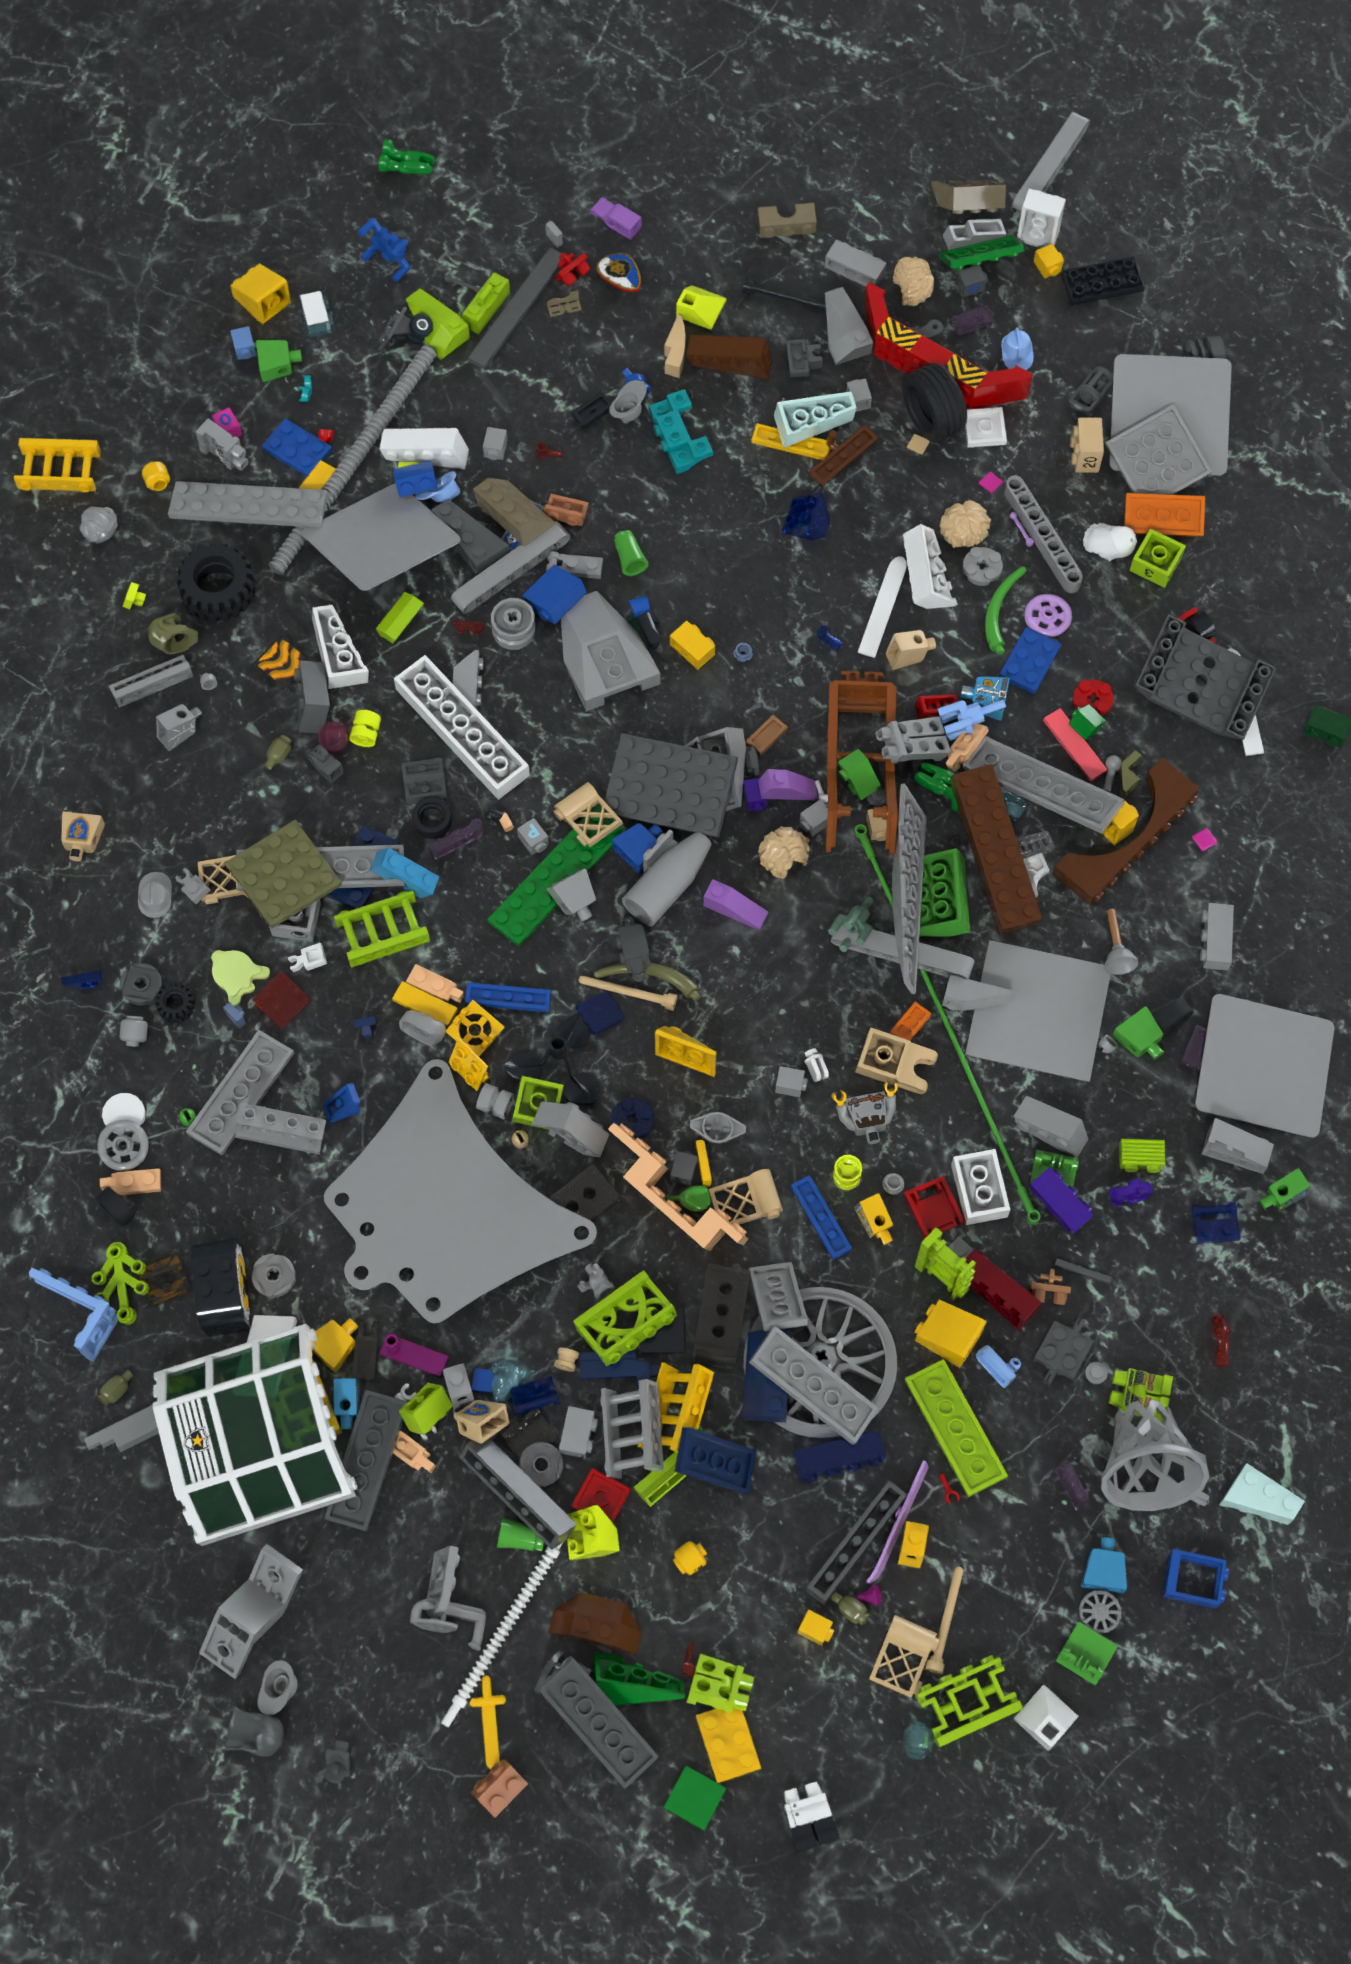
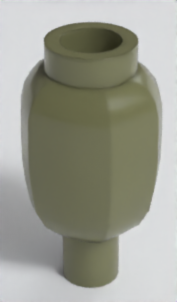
M281 734L280 738H275L267 750L266 756L268 760L264 767L271 770L274 764L282 762L291 750L290 743L292 740Z
M127 1370L122 1376L112 1377L101 1387L100 1395L97 1398L105 1406L109 1403H115L126 1392L128 1381L133 1377V1374Z
M837 1592L833 1594L831 1600L838 1604L840 1613L854 1624L859 1623L862 1626L868 1621L870 1614L867 1612L866 1606L852 1596L843 1597Z

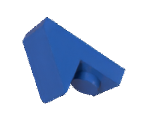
M346 1084L323 1103L329 1123L360 1112L358 1106L360 1100L354 1084Z

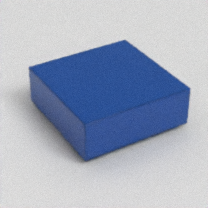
M475 1368L471 1390L494 1394L497 1371Z

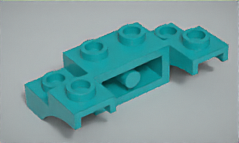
M685 389L668 394L666 400L649 405V413L655 424L653 426L657 437L660 436L662 450L667 452L676 474L688 471L696 463L713 456V450L707 437L704 436L691 441L681 419L680 413L692 409V404Z

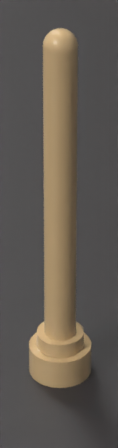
M579 977L581 984L660 1003L667 1010L674 1011L676 1006V994L659 995L591 977Z
M959 1566L954 1569L938 1634L939 1643L933 1656H930V1660H927L925 1667L926 1671L942 1675L945 1664H943L942 1656L963 1575V1569Z

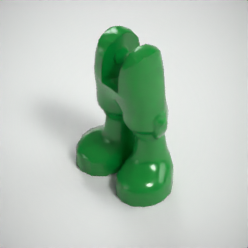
M385 139L383 154L380 155L379 172L399 171L403 174L431 175L435 157L424 152L412 150L399 151L394 148L392 140Z
M924 762L921 765V770L924 773L917 772L914 775L915 781L935 794L944 795L949 798L952 810L959 813L953 790L947 785H951L950 780L954 773Z

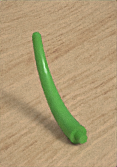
M1024 566L1018 568L1002 582L991 598L985 617L986 638L990 650L996 651L998 655L1005 652L1003 648L1005 642L1001 636L998 622L1000 607L1012 585L1026 573L1027 569Z

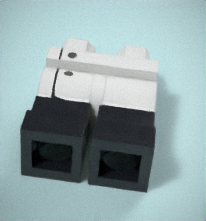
M817 1782L805 1785L808 1798L803 1800L799 1799L796 1788L784 1792L786 1803L784 1809L796 1853L817 1847L811 1824L813 1825L819 1846L840 1839L826 1795L821 1792Z

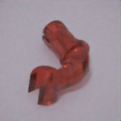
M1217 1314L1211 1319L1214 1326L1213 1334L1217 1339V1352H1215L1214 1361L1216 1362V1367H1228L1229 1335L1231 1329L1226 1323L1225 1316L1220 1314L1219 1318Z

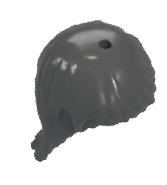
M235 1706L230 1718L225 1750H244L257 1756H271L282 1745L284 1737L283 1726L272 1715L246 1712Z

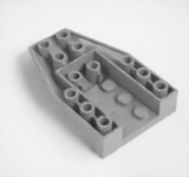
M598 591L584 595L561 618L564 664L586 712L605 705L604 698L637 685L644 691L661 684L660 672L639 634Z

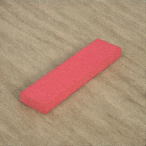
M1061 708L1044 717V723L1089 782L1107 773V768L1088 743L1068 724L1070 720Z

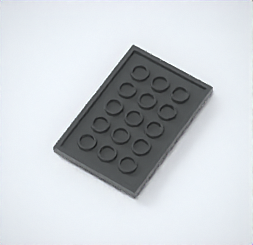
M621 733L605 803L618 817L693 833L701 832L704 835L719 838L738 757Z

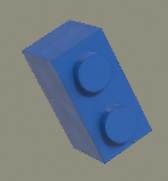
M431 460L393 469L399 497L438 488Z

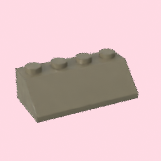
M488 478L473 488L478 505L523 546L555 525V522L508 480Z

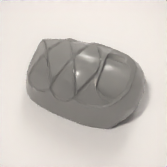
M406 1011L399 1021L400 1029L404 1033L430 1047L442 1041L445 1036L446 1028L443 1022L435 1021L430 1015L419 1011Z

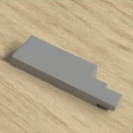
M153 1405L85 1438L84 1441L88 1449L90 1450L100 1444L105 1448L116 1443L119 1451L123 1452L159 1434Z

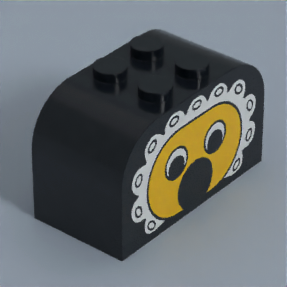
M237 1238L192 1245L191 1263L195 1303L202 1330L209 1337L249 1331L252 1322L243 1245Z

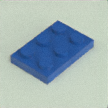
M286 418L262 445L263 451L308 477L320 460L324 461L333 451L332 446Z
M1026 627L1001 670L999 677L1010 678L1009 683L1035 694L1058 654L1062 643Z

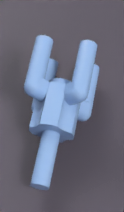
M961 700L938 708L942 724L957 718L959 720L944 726L947 739L951 741L957 739L965 731L966 734L972 733L974 731L973 725L985 721L983 715L1005 708L1006 705L1004 700H1000L984 707H980L978 702L967 706L966 702Z

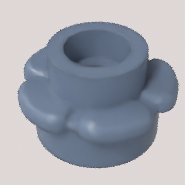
M740 643L734 649L733 655L738 661L745 662L752 658V648L747 643Z

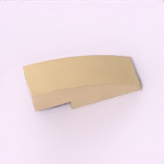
M681 315L677 316L664 345L665 356L667 357L665 361V374L680 378L685 360V328Z

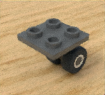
M403 307L401 311L396 310L393 317L388 321L386 330L378 340L380 345L377 350L381 352L392 335L404 334L405 338L413 343L424 341L433 330L431 319L424 314H417L412 319H409L404 315L407 310L406 307Z

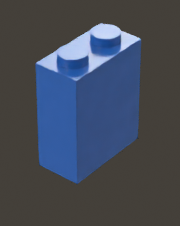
M553 565L522 597L532 607L533 612L539 615L542 620H548L555 625L587 592L581 579Z

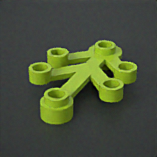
M114 1242L107 1248V1261L100 1272H95L91 1279L98 1286L104 1285L107 1281V1275L114 1266V1275L104 1291L96 1295L104 1296L106 1302L109 1303L110 1297L117 1287L120 1305L117 1319L123 1324L130 1325L135 1322L137 1313L133 1308L129 1307L126 1283L133 1287L134 1291L140 1295L148 1293L149 1285L126 1273L123 1262L129 1265L132 1272L136 1274H143L146 1270V1265L144 1262L130 1257L123 1243ZM138 1264H140L141 1267H140V1269L137 1271V1270H136V1267H137ZM101 1275V1280L97 1282V1278ZM144 1285L143 1290L139 1291V1287ZM127 1311L126 1317L123 1318L124 1312Z

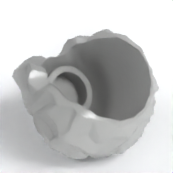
M89 507L81 515V525L79 528L82 535L89 542L102 543L111 538L118 526L117 517L109 507Z

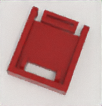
M944 1176L904 1192L905 1200L924 1239L929 1235L928 1230L932 1232L936 1227L942 1233L957 1227L955 1219L958 1220L960 1225L965 1223ZM935 1187L938 1194L919 1201V1193Z

